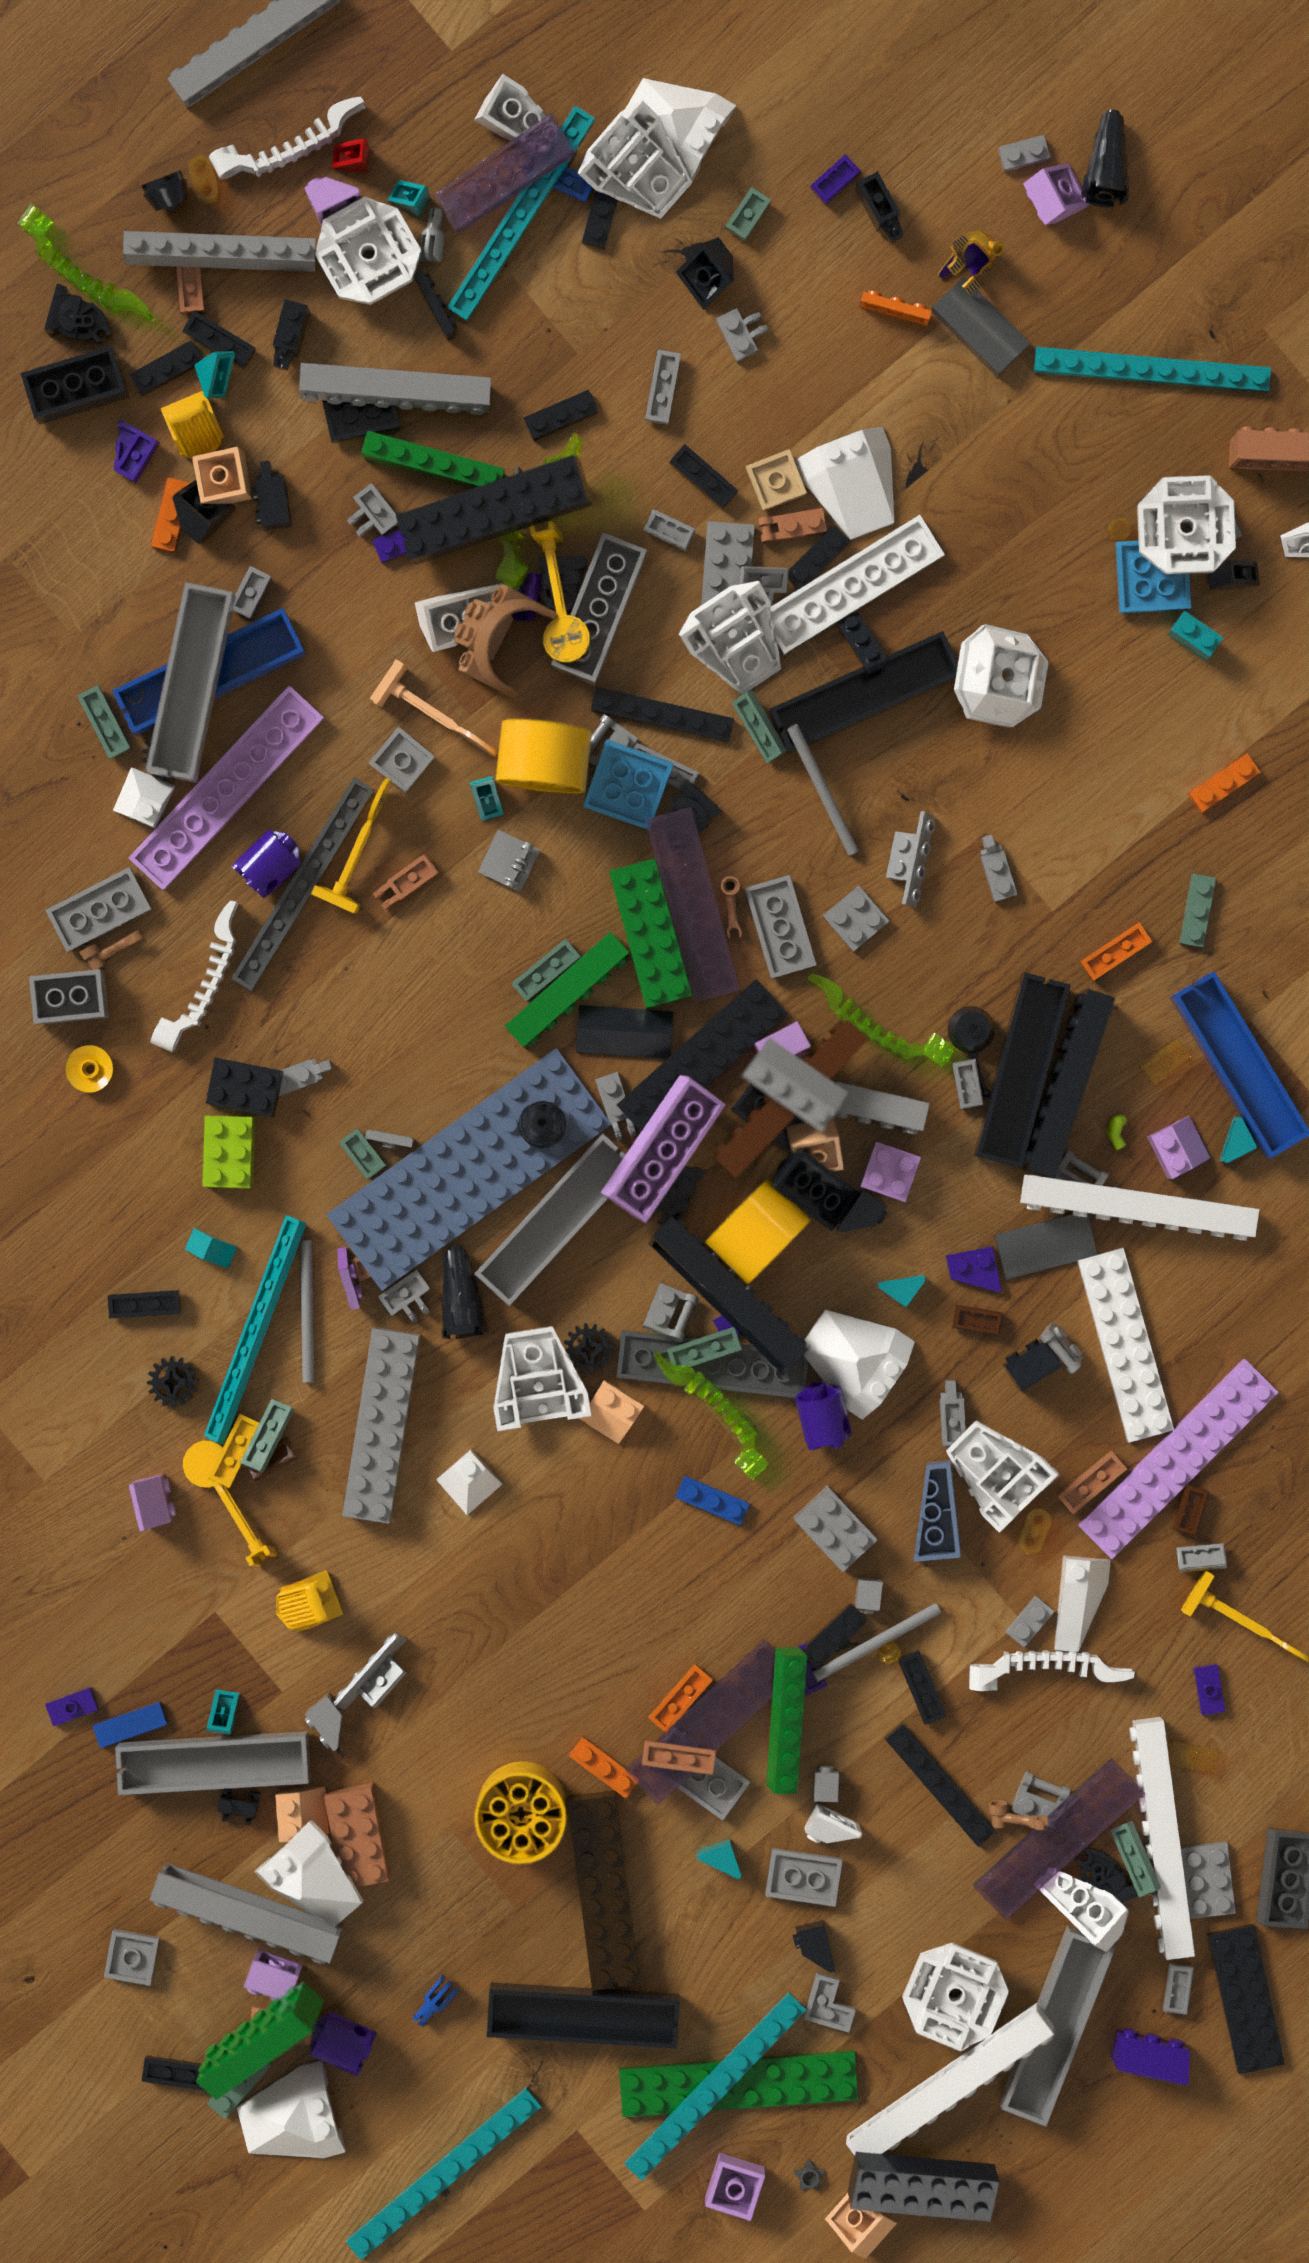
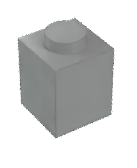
M857 1577L855 1607L860 1609L859 1612L873 1614L874 1610L880 1611L883 1584L881 1579Z
M820 1765L819 1769L814 1768V1801L838 1802V1769H834V1766Z

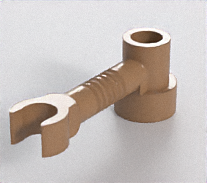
M727 876L721 882V889L726 894L729 927L726 934L728 938H730V930L732 928L738 929L739 937L742 935V930L738 926L736 893L739 891L740 883L733 876ZM728 881H732L734 883V888L732 890L726 889V883Z
M137 930L100 951L95 943L79 953L83 960H87L92 970H97L106 965L104 963L105 959L143 939V936Z
M993 1800L988 1803L989 1814L992 1815V1827L1004 1828L1006 1823L1026 1825L1036 1830H1044V1826H1049L1047 1816H1024L1009 1813L1007 1801Z

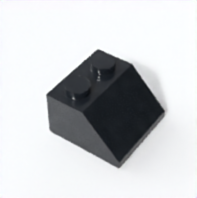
M1037 1338L1025 1345L1026 1350L1018 1354L1015 1351L1005 1357L1006 1362L1002 1364L1017 1389L1022 1392L1063 1367L1048 1344L1043 1343L1041 1340L1038 1341Z

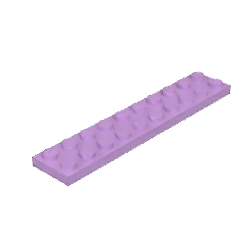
M288 686L128 859L165 891L325 718L291 686Z
M1243 1359L1078 1526L1113 1559L1279 1392L1246 1359Z

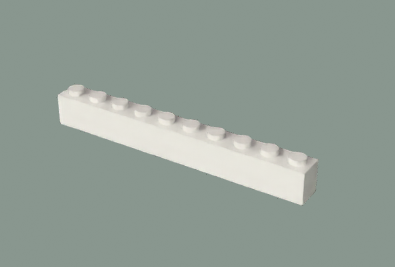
M1024 1175L1020 1203L1027 1204V1209L1041 1211V1206L1050 1207V1212L1064 1214V1209L1073 1210L1074 1216L1087 1217V1213L1096 1214V1219L1110 1221V1216L1119 1217V1222L1133 1224V1219L1141 1220L1142 1226L1156 1227V1223L1165 1224L1164 1229L1179 1231V1226L1188 1227L1187 1232L1201 1234L1202 1230H1209L1210 1236L1224 1237L1225 1233L1233 1234V1239L1247 1241L1248 1236H1256L1259 1209L1032 1175Z
M1161 1717L1132 1720L1133 1727L1129 1728L1131 1742H1135L1136 1751H1133L1132 1754L1134 1765H1138L1139 1774L1136 1775L1137 1788L1141 1789L1142 1798H1139L1140 1811L1144 1812L1145 1821H1142L1143 1835L1148 1837V1845H1145V1851L1151 1860V1865L1161 1886V1889L1151 1892L1152 1904L1157 1906L1158 1915H1154L1156 1930L1160 1929L1161 1936L1160 1939H1157L1159 1953H1163L1166 1960L1194 1957L1164 1720Z
M1037 2003L847 2134L846 2145L854 2155L855 2152L882 2154L888 2149L889 2151L894 2150L902 2139L914 2136L922 2125L933 2123L938 2118V2114L944 2110L950 2111L961 2098L972 2096L976 2092L977 2087L992 2082L995 2075L1000 2071H1008L1013 2067L1016 2060L1021 2057L1023 2059L1028 2057L1039 2044H1047L1053 2038L1054 2025Z

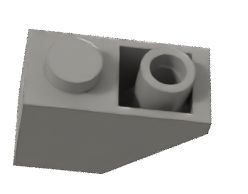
M328 1693L305 1712L307 1716L305 1721L312 1730L316 1728L321 1736L319 1738L322 1744L327 1749L330 1747L335 1751L340 1744L344 1711L333 1704L335 1699Z

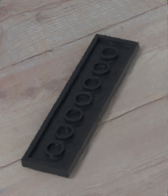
M757 979L754 980L616 1106L642 1132L680 1075L691 1078L705 1089L788 1013Z

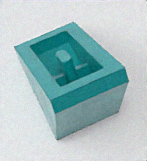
M398 180L387 201L420 218L430 200L429 189L424 185Z
M233 351L213 352L195 364L204 397L207 399L225 398L235 356Z
M493 776L469 782L481 821L504 815Z
M1233 1117L1219 1162L1229 1163L1257 1148L1243 1118Z
M194 1228L185 1250L205 1261L229 1268L238 1246Z
M924 1275L887 1280L877 1282V1287L901 1305L907 1307L926 1279Z
M216 1689L206 1731L231 1734L235 1726L239 1693Z
M730 1839L697 1851V1860L740 1880L741 1870Z

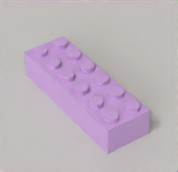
M680 1075L600 1193L636 1219L646 1223L726 1104L691 1078Z

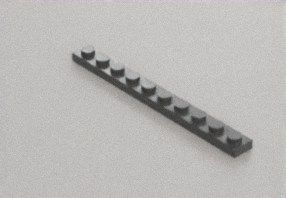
M353 778L232 976V980L251 991L254 990L312 895L314 886L320 882L375 789L357 778Z

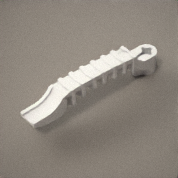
M355 97L334 104L330 107L327 114L331 128L327 130L322 120L317 118L314 120V124L321 134L316 136L312 128L309 127L305 130L309 138L308 141L304 142L299 135L295 137V142L298 146L293 148L291 143L287 141L283 144L285 152L280 153L277 146H274L270 150L273 155L271 158L267 156L264 150L259 152L260 158L257 160L251 154L239 155L232 144L215 150L209 155V159L221 180L227 179L241 171L256 174L258 178L262 173L267 171L270 173L279 166L282 168L286 163L296 162L298 158L306 157L314 150H320L321 146L327 143L331 144L334 138L341 135V130L346 120L366 109L364 101L361 97Z
M230 900L216 920L214 932L219 939L227 942V945L224 946L214 942L210 944V950L223 953V956L219 958L210 955L209 962L218 965L217 970L207 968L205 975L213 977L211 982L202 980L200 987L207 989L205 994L196 991L194 999L201 1001L200 1005L198 1006L190 1002L187 1008L191 1011L189 1016L182 1014L176 1022L161 1017L153 1032L150 1043L173 1052L184 1030L195 1025L200 1026V1020L203 1015H206L208 1005L212 1004L213 996L218 992L219 983L224 979V972L229 967V960L235 952L234 946L237 940L232 933V920L239 903Z
M1029 1650V1653L1016 1651V1653L1004 1652V1656L994 1664L970 1665L969 1689L975 1691L997 1690L998 1677L1004 1673H1010V1666H1015L1016 1671H1023V1661H1028L1029 1670H1036V1661H1042V1669H1049L1050 1660L1055 1661L1054 1669L1062 1670V1662L1068 1661V1672H1075L1076 1661H1080L1079 1676L1086 1678L1088 1665L1091 1662L1092 1672L1103 1682L1129 1680L1134 1678L1135 1672L1132 1669L1110 1667L1104 1664L1098 1655H1090L1088 1652L1076 1653L1069 1651L1068 1653L1056 1650V1652H1049L1047 1650L1035 1652Z

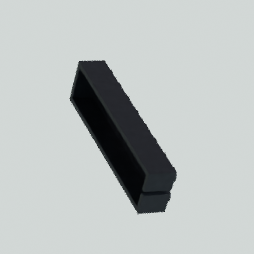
M573 454L398 514L396 519L401 536L406 538L403 540L408 560L418 565L592 506L593 502L581 461Z
M944 631L886 656L889 665L869 675L861 667L770 708L769 714L777 732L782 730L780 738L787 749V754L790 755L797 752L787 730L793 725L798 724L808 746L955 681L958 663Z
M1026 972L1022 973L973 1156L1017 1168L1023 1167L1071 984L1049 979L1045 985L1042 984L1045 982V977Z
M1091 989L1083 990L1080 994L1077 993L1073 1004L1076 1011L1067 1021L1066 1029L1069 1031L1065 1039L1062 1038L1058 1052H1061L1058 1061H1054L1051 1069V1074L1054 1075L1052 1082L1047 1083L1043 1096L1046 1097L1043 1106H1039L1036 1114V1119L1039 1121L1037 1127L1032 1129L1029 1140L1031 1145L1025 1155L1023 1170L1055 1179L1115 997Z
M671 1216L651 1236L648 1244L784 1376L809 1350L806 1347L807 1342L800 1335L797 1334L795 1336L788 1330L790 1328L789 1324L782 1318L777 1319L772 1314L773 1309L766 1302H760L754 1297L756 1295L754 1290L747 1284L743 1286L737 1280L739 1278L738 1275L731 1268L726 1269L720 1263L722 1260L713 1251L709 1253L703 1247L705 1245L704 1242L697 1235L694 1234L692 1236L686 1230L688 1227L681 1219L677 1218L675 1220Z
M491 1982L487 2037L677 2049L680 1998L679 1994L609 1989L592 1991V1988Z

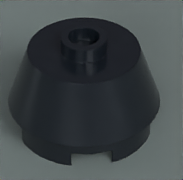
M181 170L141 185L145 193L143 195L155 211L166 208L168 213L180 208L179 203L188 200L187 179H184Z
M976 1006L963 1007L957 1010L949 1020V1039L962 1052H980L988 1047L993 1040L995 1032L994 1022L991 1016L982 1008Z

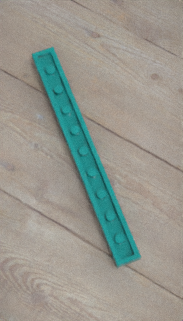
M574 106L447 306L449 311L463 320L469 321L595 123L594 117Z
M1036 347L1033 372L1268 393L1271 367Z
M286 1215L204 1433L206 1438L218 1444L224 1445L229 1435L232 1422L238 1411V1406L246 1389L251 1371L254 1368L276 1304L279 1301L289 1269L296 1255L301 1237L304 1234L307 1223L289 1215Z
M789 1991L625 2161V2166L642 2181L806 2011V2007Z
M525 2087L346 2240L347 2245L360 2260L365 2258L542 2107V2104L528 2087Z

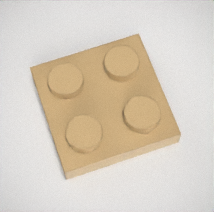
M790 449L745 467L762 512L807 494Z

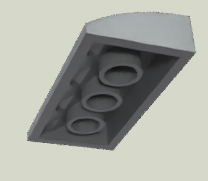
M964 277L932 306L931 313L998 378L1031 343L978 290L969 295L962 287L968 281Z
M1070 1213L993 1235L1006 1280L1097 1255L1088 1214L1087 1217H1081Z
M1268 1827L1256 1921L1263 1926L1307 1929L1309 1920V1832Z

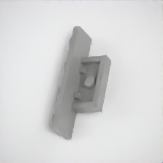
M924 811L920 812L916 834L895 831L886 874L888 879L906 881L902 904L912 908L917 907V902H919L921 897L920 887L926 873L925 863L930 853V838L935 829V816Z
M398 1633L389 1636L385 1640L384 1646L369 1658L368 1664L353 1676V1681L338 1693L337 1699L333 1704L338 1708L346 1710L360 1694L372 1707L376 1708L407 1673L395 1661L393 1656L408 1639Z

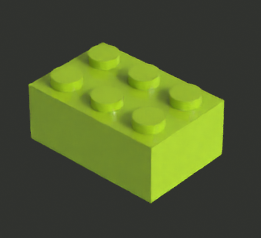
M205 1116L202 1187L253 1188L256 1117Z

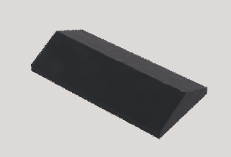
M579 1005L576 1052L669 1058L671 1053L673 1011Z
M801 1148L780 1162L772 1184L773 1188L831 1231H833L860 1195L857 1190Z

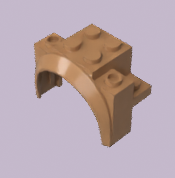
M501 584L494 591L491 604L475 598L473 602L469 603L463 622L455 630L453 641L468 649L460 659L458 670L507 696L515 698L518 692L497 678L489 661H493L514 619L511 617V614L521 610H532L545 618L548 616L555 620L557 613L518 591Z

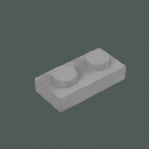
M1044 135L998 147L1003 172L1045 162L1050 159Z
M250 566L235 594L233 611L251 620L272 577Z
M1035 1595L1005 1632L1025 1648L1054 1613V1610Z

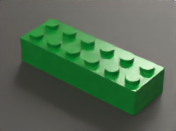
M655 858L609 870L646 1009L692 997Z
M302 1982L297 1987H291L282 1998L274 1999L268 2008L264 2011L262 2009L259 2010L250 2021L242 2022L236 2031L227 2033L221 2042L212 2044L206 2050V2058L199 2067L198 2071L200 2073L196 2083L215 2100L219 2099L312 2033L324 2000L305 1982Z

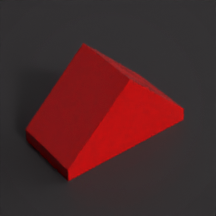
M362 138L334 145L331 168L368 173L370 160L368 139Z

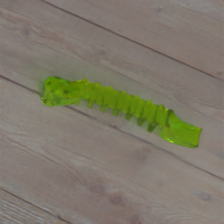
M30 204L17 222V225L35 238L37 245L35 253L41 260L44 259L49 267L55 268V271L60 276H64L70 284L76 285L82 293H87L90 299L97 300L102 307L105 308L107 306L114 312L132 310L148 321H152L153 315L150 310L131 291L121 289L114 293L116 285L109 281L103 293L100 294L99 292L104 285L103 281L96 278L90 287L88 284L92 277L84 272L79 279L78 276L81 273V269L78 266L73 265L70 271L67 270L71 264L69 258L63 256L61 261L58 262L62 252L56 247L51 250L50 248L53 244L46 236V231L53 221L38 208Z
M573 433L563 451L555 456L546 457L542 465L573 454L579 457L583 439L576 433ZM519 530L500 538L499 541L503 543L505 557L495 575V579L516 591L523 584L530 565L519 560L521 548L516 542L518 539L522 541L525 537V533Z
M811 974L807 978V980L825 993L829 1009L836 1014L838 1019H843L844 1021L848 1019L863 1034L867 1035L870 1040L879 1042L883 1048L891 1049L894 1054L904 1056L905 1060H909L913 1056L923 1055L944 1068L956 1050L954 1045L935 1033H932L925 1045H918L912 1042L908 1046L905 1044L907 1039L902 1036L894 1044L891 1041L896 1034L891 1030L883 1038L880 1036L884 1029L881 1025L877 1024L873 1031L868 1029L873 1023V1020L869 1017L862 1024L858 1022V1019L864 1013L859 1008L855 1010L851 1017L847 1015V1012L856 1003L851 997L841 1009L837 1007L842 1000L843 992L836 983L816 974Z
M656 1350L653 1354L654 1359L673 1384L678 1386L687 1384L684 1390L689 1395H692L698 1386L702 1384L701 1388L696 1392V1396L704 1400L711 1393L706 1402L712 1408L720 1402L715 1408V1411L720 1416L729 1411L723 1418V1421L728 1426H731L737 1420L731 1427V1431L736 1436L741 1434L738 1440L741 1442L743 1452L734 1462L751 1480H754L769 1465V1462L755 1449V1436L757 1432L751 1426H748L749 1423L743 1416L741 1417V1413L735 1407H732L733 1404L727 1398H724L723 1393L719 1389H715L713 1383L710 1380H706L700 1371H695L690 1365H673Z

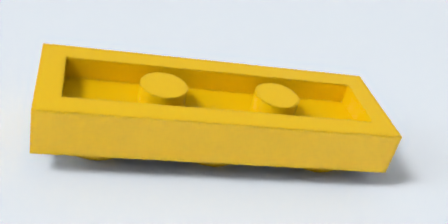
M239 1414L208 1479L230 1489L241 1466L240 1461L259 1422Z

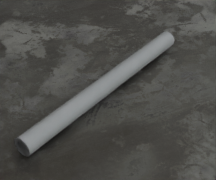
M798 724L793 725L787 729L847 854H855L859 851Z
M301 1240L302 1382H314L312 1240Z
M934 1603L819 1667L817 1670L812 1671L817 1682L941 1614L938 1605Z

